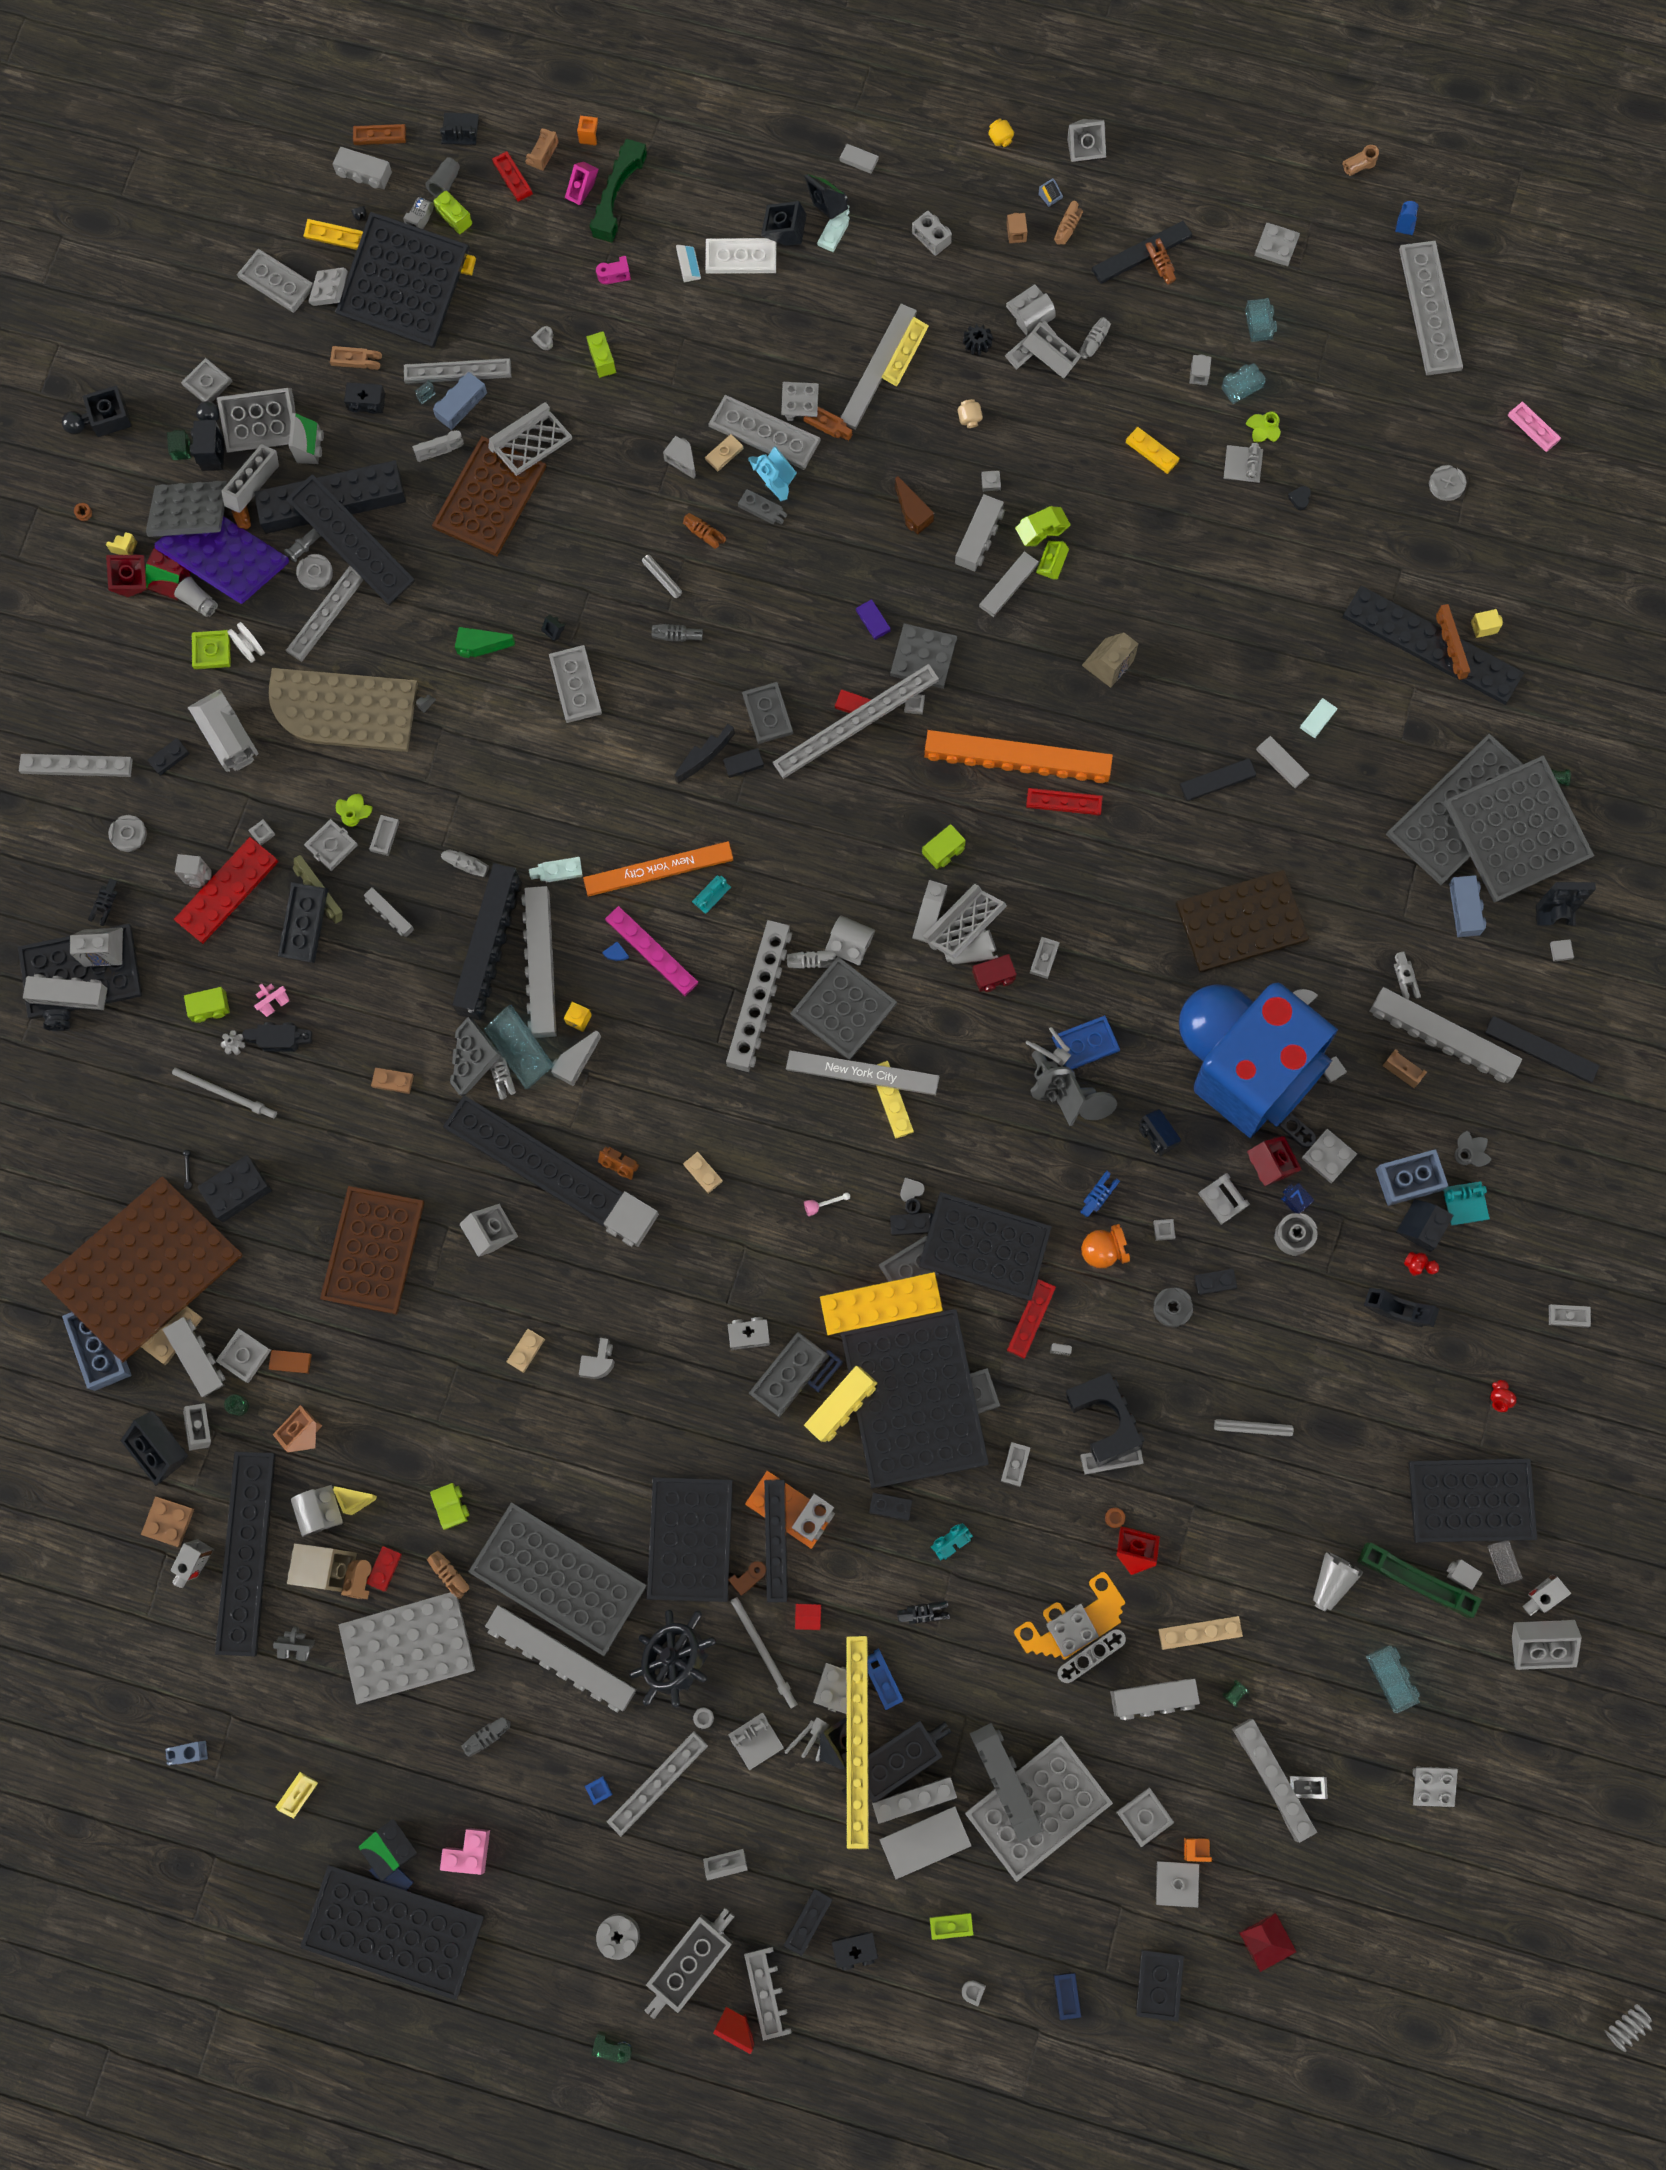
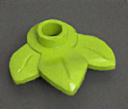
M1268 412L1264 415L1255 414L1246 422L1247 426L1254 429L1252 434L1254 442H1263L1267 438L1275 442L1280 437L1281 431L1278 427L1280 419L1275 412Z
M361 794L351 795L347 801L339 799L336 802V812L341 815L342 822L349 827L356 826L360 819L367 818L373 809L372 806L364 805Z

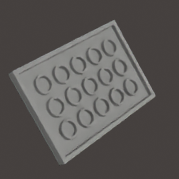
M451 1592L338 1624L356 1704L476 1671L459 1599Z
M1062 1736L1058 1737L1015 1772L1020 1783H1025L1029 1791L1027 1798L1033 1811L1037 1810L1043 1821L1039 1823L1043 1832L1020 1842L995 1789L965 1812L966 1816L1016 1882L1113 1804Z

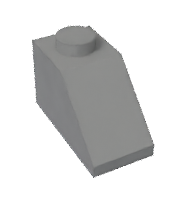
M675 436L663 451L664 460L694 479L696 474L690 443L684 438L680 439Z

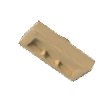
M730 434L705 457V460L718 472L744 449L743 445Z

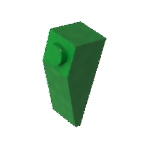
M459 627L455 643L457 654L464 658H469L470 656L478 657L515 646L512 634Z

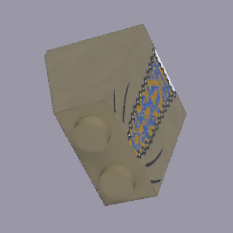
M1125 633L1105 638L1082 666L1111 688L1134 662L1138 643Z

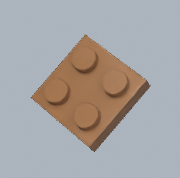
M155 1496L141 1535L180 1547L194 1509Z

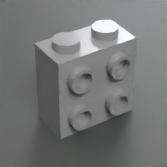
M624 1191L604 1222V1225L607 1228L606 1232L616 1237V1235H619L623 1238L622 1241L630 1247L633 1244L639 1247L659 1214L655 1209Z

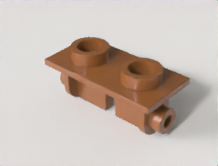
M605 1147L603 1151H600L598 1162L602 1166L610 1168L620 1176L632 1180L634 1171L636 1172L639 1167L637 1161L627 1156L620 1160L619 1158L622 1153L611 1147Z

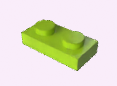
M971 1913L930 1917L932 1940L973 1935Z

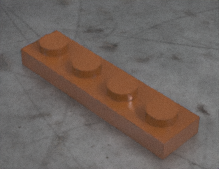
M1449 604L1441 605L1436 614L1438 624H1441L1442 637L1447 642V652L1453 660V671L1457 674L1459 680L1465 679L1470 672V668Z

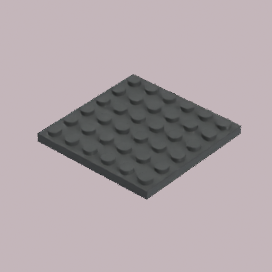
M1544 755L1444 801L1494 903L1594 856Z

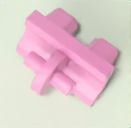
M261 983L259 985L261 991L256 996L260 999L266 995V998L254 1006L267 1017L275 1012L269 1003L273 999H276L281 1007L290 1000L285 993L286 989L284 986L270 994L269 992L274 989V986L270 984L264 987Z

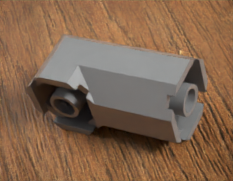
M221 689L188 707L226 772L230 771L229 768H233L235 771L240 770L253 762V755L257 756L259 753Z

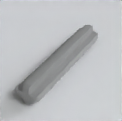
M650 555L643 557V564L674 598L681 596L682 590Z

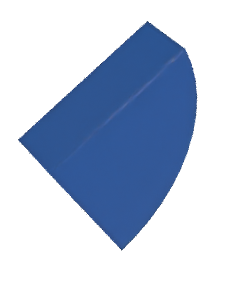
M618 942L602 952L610 960L623 961L629 958Z

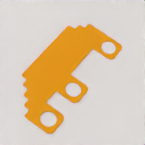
M1101 1572L1089 1581V1585L1098 1597V1600L1084 1608L1099 1637L1121 1623L1119 1615L1123 1612L1121 1606L1125 1604L1124 1599L1105 1572ZM1104 1578L1107 1580L1108 1587L1105 1591L1096 1589L1095 1582L1097 1579ZM1054 1603L1044 1610L1043 1616L1048 1623L1052 1621L1049 1618V1612L1052 1609L1057 1608L1062 1614L1066 1612L1060 1603ZM1025 1622L1014 1631L1016 1638L1026 1653L1034 1651L1038 1655L1043 1652L1045 1656L1053 1654L1055 1658L1061 1655L1065 1660L1083 1648L1081 1647L1064 1657L1052 1634L1048 1632L1041 1637L1031 1622ZM1025 1627L1033 1631V1637L1029 1641L1023 1640L1020 1636L1021 1630Z

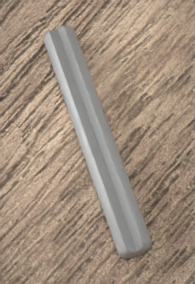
M1216 1419L1214 1422V1429L1218 1431L1292 1436L1294 1432L1292 1425Z

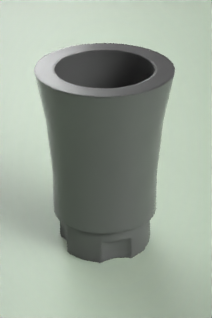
M447 157L433 176L426 182V188L433 196L438 197L444 191H450L460 169L458 162Z

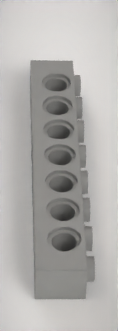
M767 920L726 1060L727 1067L749 1072L750 1067L754 1068L755 1050H759L761 1045L760 1033L765 1031L767 1021L764 1019L766 1013L769 1014L771 1011L772 1003H770L771 996H775L777 990L775 981L776 978L779 979L781 976L782 968L780 964L781 961L786 959L787 950H785L787 943L790 944L792 938L789 925ZM777 940L780 942V945L773 947L771 942ZM768 958H774L776 960L773 964H767L765 962ZM764 975L770 977V980L767 982H762L760 979ZM758 993L765 994L762 1000L755 998ZM752 1011H759L760 1015L754 1018L750 1016V1013ZM749 1028L755 1030L753 1035H746L745 1031ZM743 1046H747L750 1048V1050L747 1053H741L739 1051L740 1048Z

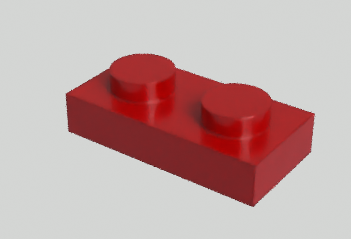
M383 1546L366 1584L386 1592L402 1554Z

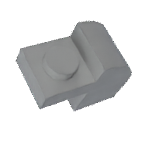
M600 1338L597 1357L581 1356L580 1377L599 1379L611 1372L615 1361L607 1359L608 1356H611L613 1348L609 1339Z

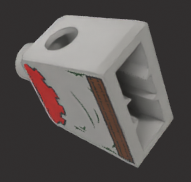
M198 1539L184 1543L171 1568V1572L176 1574L172 1583L179 1588H183L187 1581L197 1578L214 1549Z
M1552 1574L1528 1594L1531 1600L1522 1607L1530 1616L1539 1609L1545 1613L1569 1596L1571 1592L1557 1576ZM1545 1594L1546 1600L1541 1602L1540 1597Z

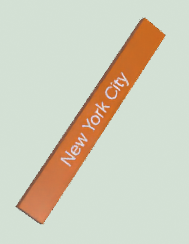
M728 841L586 876L583 879L589 897L733 861V856Z

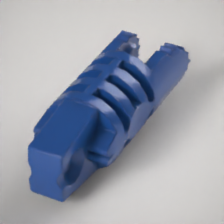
M1106 1171L1083 1201L1086 1205L1080 1213L1085 1217H1088L1093 1210L1097 1212L1120 1181L1116 1178L1108 1188L1103 1185L1110 1177V1172Z

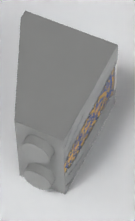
M123 928L84 929L70 935V954L84 967L122 965Z

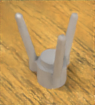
M1052 1027L1049 1030L1062 1047V1049L1058 1047L1053 1054L1035 1043L1026 1041L1027 1045L1053 1059L1061 1067L1071 1057V1054L1068 1053L1070 1048L1064 1044Z
M816 1718L815 1721L811 1720L809 1725L784 1751L785 1754L793 1749L811 1730L810 1733L813 1736L802 1754V1758H805L817 1738L820 1739L821 1734L829 1729L830 1725L819 1718ZM820 1746L816 1756L817 1762L820 1760Z

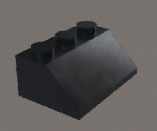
M153 1410L135 1419L120 1440L155 1486L177 1470L188 1457L184 1448L179 1445L173 1434L168 1431Z

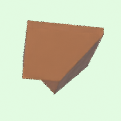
M300 1405L273 1435L287 1452L314 1449L316 1432L322 1425Z

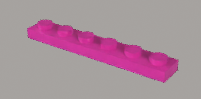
M619 906L605 918L609 925L684 996L698 984V981Z

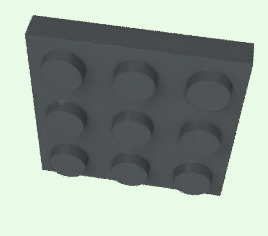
M904 624L890 676L905 679L929 664L939 678V681L932 686L944 689L957 636Z

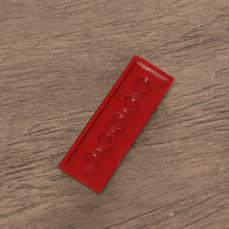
M249 837L174 918L175 922L204 944L279 861Z

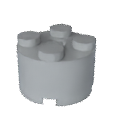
M1289 1214L1277 1225L1274 1239L1283 1252L1292 1256L1301 1255L1315 1244L1317 1240V1227L1313 1219L1306 1214ZM1296 1231L1299 1233L1297 1237L1293 1235Z
M623 1913L613 1914L599 1926L596 1935L597 1946L607 1958L614 1960L624 1959L636 1949L640 1940V1929L637 1922L630 1916ZM616 1931H618L620 1935H623V1937L620 1939V1942L618 1941V1939H614Z

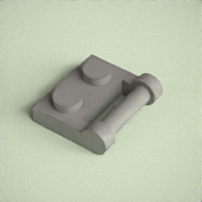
M1228 1173L1198 1193L1221 1225L1250 1205L1230 1181L1231 1177ZM1220 1185H1225L1238 1203L1237 1207H1233L1220 1189Z

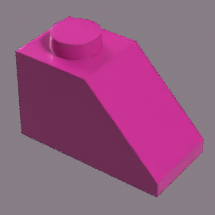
M586 162L574 164L565 198L581 205L593 188L599 169Z

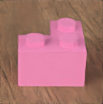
M466 1829L463 1849L443 1848L440 1870L478 1875L485 1873L490 1830Z

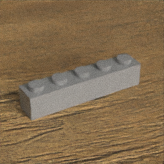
M373 888L364 894L367 904H372L374 906L373 909L377 913L380 912L382 914L381 917L385 921L388 920L389 925L392 928H396L399 935L407 937L414 931L412 925Z

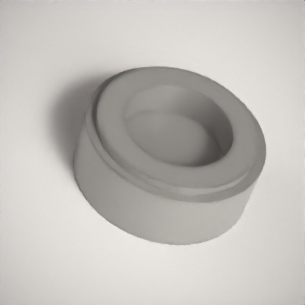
M708 1708L698 1709L693 1716L695 1725L701 1729L710 1727L714 1721L713 1712Z

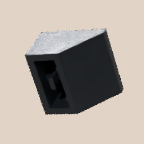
M1160 1109L1143 1116L1138 1125L1141 1135L1144 1138H1148L1152 1151L1155 1154L1158 1153L1160 1157L1178 1146L1182 1141Z

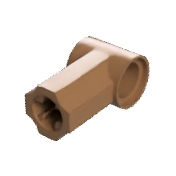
M1367 145L1362 152L1344 160L1343 167L1345 173L1351 176L1365 168H1373L1378 159L1379 149L1375 145Z

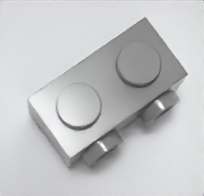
M178 854L175 873L191 887L200 888L205 886L208 880L211 879L212 873L200 856Z

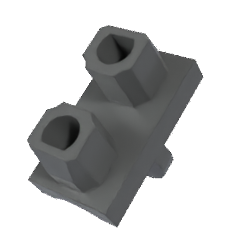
M293 1626L291 1632L285 1631L284 1636H279L277 1641H274L273 1648L277 1649V1658H289L290 1650L297 1651V1660L306 1661L309 1658L311 1649L314 1647L315 1640L305 1639V1633H299V1627Z

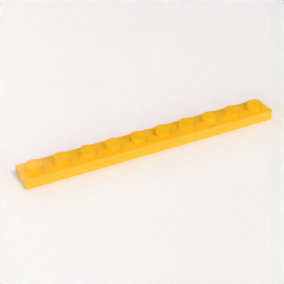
M307 219L304 237L357 250L363 231ZM466 256L461 270L462 274L472 276L476 261L475 256Z

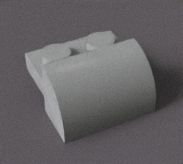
M1035 284L1006 303L1008 310L1017 319L1016 324L1026 336L1033 331L1039 322L1042 323L1045 320L1048 323L1056 316L1051 299L1047 293L1043 294Z
M840 915L831 931L825 951L832 950L836 956L861 965L875 929Z
M332 1485L316 1490L312 1489L291 1498L302 1537L343 1523Z

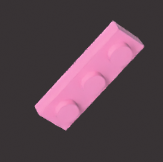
M1521 402L1508 414V417L1545 452L1549 451L1561 439L1524 402Z

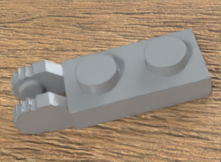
M459 430L449 432L448 435L412 446L417 461L421 462L462 447L464 444L461 438L462 434Z

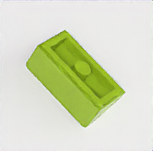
M1048 541L1036 573L1051 579H1058L1069 551L1067 545L1062 541Z

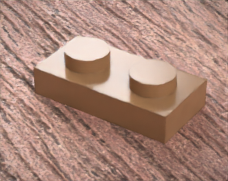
M375 1068L371 1086L373 1088L410 1094L414 1075Z

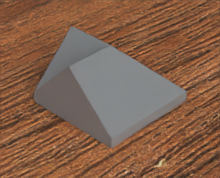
M1082 119L1069 125L1067 141L1071 162L1106 157L1104 120Z

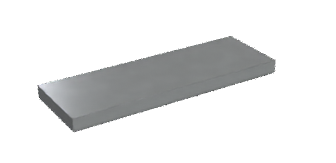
M727 395L723 397L709 422V427L728 436L731 434L737 440L768 454L776 446L790 464L805 470L821 441V438Z

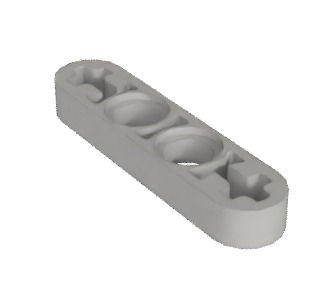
M1120 1630L1108 1632L1060 1666L1057 1671L1058 1679L1063 1683H1070L1121 1648L1126 1641L1124 1633ZM1113 1633L1115 1635L1120 1634L1121 1638L1119 1641L1121 1643L1117 1644L1115 1642L1110 1646L1113 1649L1109 1651L1108 1645L1103 1640L1106 1638L1107 1642L1113 1639ZM1098 1644L1105 1647V1654L1101 1657L1094 1653V1648ZM1085 1656L1088 1658L1089 1664L1086 1668L1078 1666L1077 1661L1079 1657ZM1073 1662L1075 1668L1080 1673L1076 1674V1671L1070 1673L1071 1678L1069 1680L1066 1677L1062 1678V1670L1064 1668L1066 1670L1071 1669L1070 1663Z

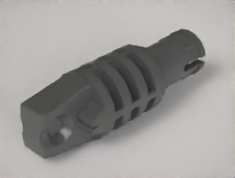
M673 624L652 625V638L684 642L686 639L702 641L703 629H691L685 625Z

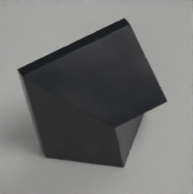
M847 1717L827 1729L820 1736V1760L841 1770L847 1768Z

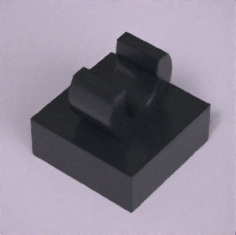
M548 615L545 617L541 631L553 641H556L564 630L565 623L561 624L558 621V617Z

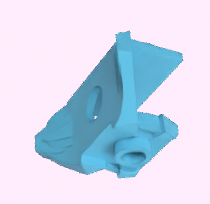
M775 446L768 456L765 454L759 457H749L753 470L757 471L766 483V486L780 501L787 500L788 486L797 472Z

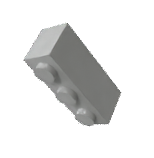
M340 147L333 162V167L338 176L353 179L357 183L368 184L373 188L385 189L392 174L388 161L344 147Z
M1041 322L1037 324L1022 344L1062 378L1066 377L1081 357L1079 353Z

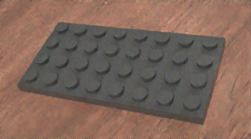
M1488 734L1386 833V836L1436 882L1442 885L1471 857L1444 801L1523 765V763L1493 736Z
M512 1502L469 1570L470 1574L602 1656H606L647 1587L641 1581Z

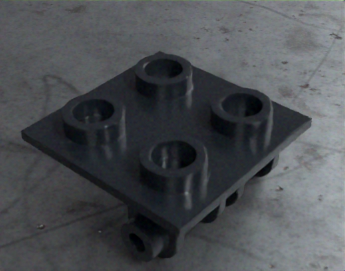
M444 112L443 127H440V134L442 135L441 144L476 145L479 114Z

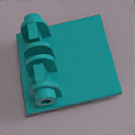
M1482 1182L1449 1186L1443 1190L1447 1210L1454 1215L1450 1221L1451 1226L1490 1219L1484 1196L1487 1190L1486 1186H1482Z

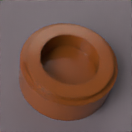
M1111 1508L1105 1514V1522L1111 1528H1119L1125 1522V1514L1119 1508Z

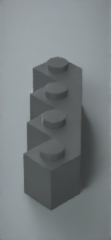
M992 1723L969 1733L1019 1841L1022 1842L1043 1832L1039 1824L1043 1821L1038 1811H1033L1027 1798L1029 1791L1025 1783H1020L1014 1771V1768L1017 1766L1013 1757H1008L1001 1743L1004 1739L1000 1730H995Z

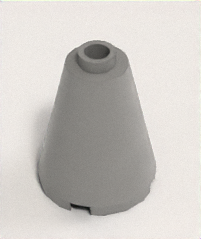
M985 929L955 959L945 954L947 962L951 961L952 965L987 961L999 956L998 954L994 956V951L997 949L990 930L986 931ZM958 945L951 946V951H954Z
M1326 1552L1313 1601L1316 1602L1315 1606L1325 1612L1327 1609L1332 1610L1361 1577L1363 1571L1356 1566L1352 1568L1348 1561Z

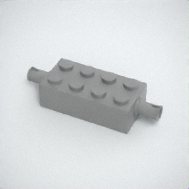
M724 1908L714 1923L707 1920L701 1914L648 1981L646 1986L656 1994V1997L645 2009V2012L649 2014L655 2008L650 2017L655 2019L666 2004L679 2013L732 1945L733 1941L723 1932L735 1917L730 1913L724 1919L729 1912L728 1909Z

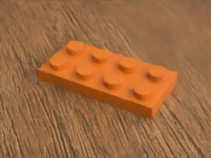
M766 1471L745 1503L746 1506L764 1518V1480L779 1479ZM785 1483L786 1532L812 1549L817 1540L814 1539L811 1542L792 1529V1526L810 1499ZM819 1505L815 1508L817 1516H823L826 1513V1510ZM807 1522L803 1529L806 1533H812L815 1530V1525L812 1522ZM825 1522V1524L823 1525V1527H822L821 1529L824 1530V1529L826 1528V1526L828 1525V1523Z

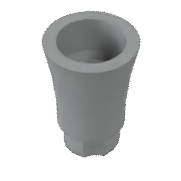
M191 577L181 581L175 590L174 596L185 602L197 612L202 613L205 617L213 615L218 607V604L212 600V597L201 589Z

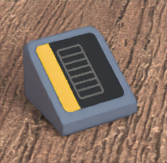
M1053 178L1039 187V196L1048 207L1063 198Z

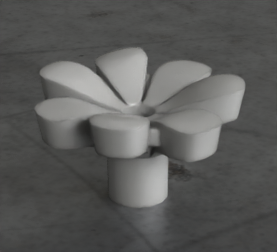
M231 1031L230 1035L223 1034L222 1038L224 1041L220 1045L222 1048H225V1053L230 1055L233 1051L235 1055L240 1054L239 1048L245 1047V1043L242 1042L244 1039L243 1035H237V1031Z

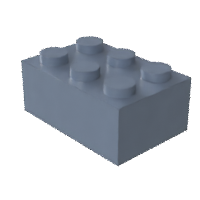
M1436 1149L1384 1163L1375 1169L1388 1206L1440 1192L1448 1187Z

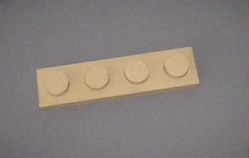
M1239 1616L1158 1629L1162 1650L1243 1637Z

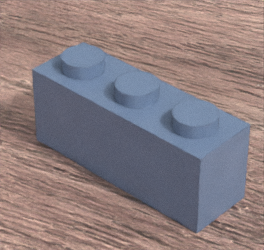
M468 372L459 379L453 388L448 390L446 396L441 401L435 404L433 408L435 417L452 430L487 394L485 384Z
M1476 875L1453 877L1449 886L1457 937L1481 935L1486 928V919L1482 916L1483 901L1479 897L1481 890L1480 882L1477 881Z

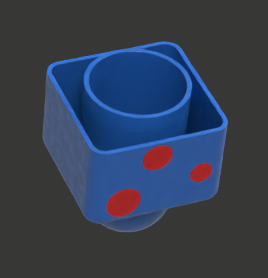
M1281 983L1270 984L1255 1001H1252L1234 987L1221 984L1209 985L1197 990L1187 999L1179 1016V1031L1183 1042L1194 1055L1203 1061L1194 1083V1092L1250 1139L1267 1120L1277 1127L1305 1097L1333 1061L1324 1053L1338 1029Z

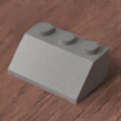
M1576 1621L1514 1622L1512 1645L1515 1669L1577 1667L1582 1637Z

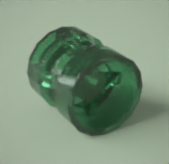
M236 1394L227 1397L224 1403L226 1411L235 1416L244 1415L249 1408L247 1399Z

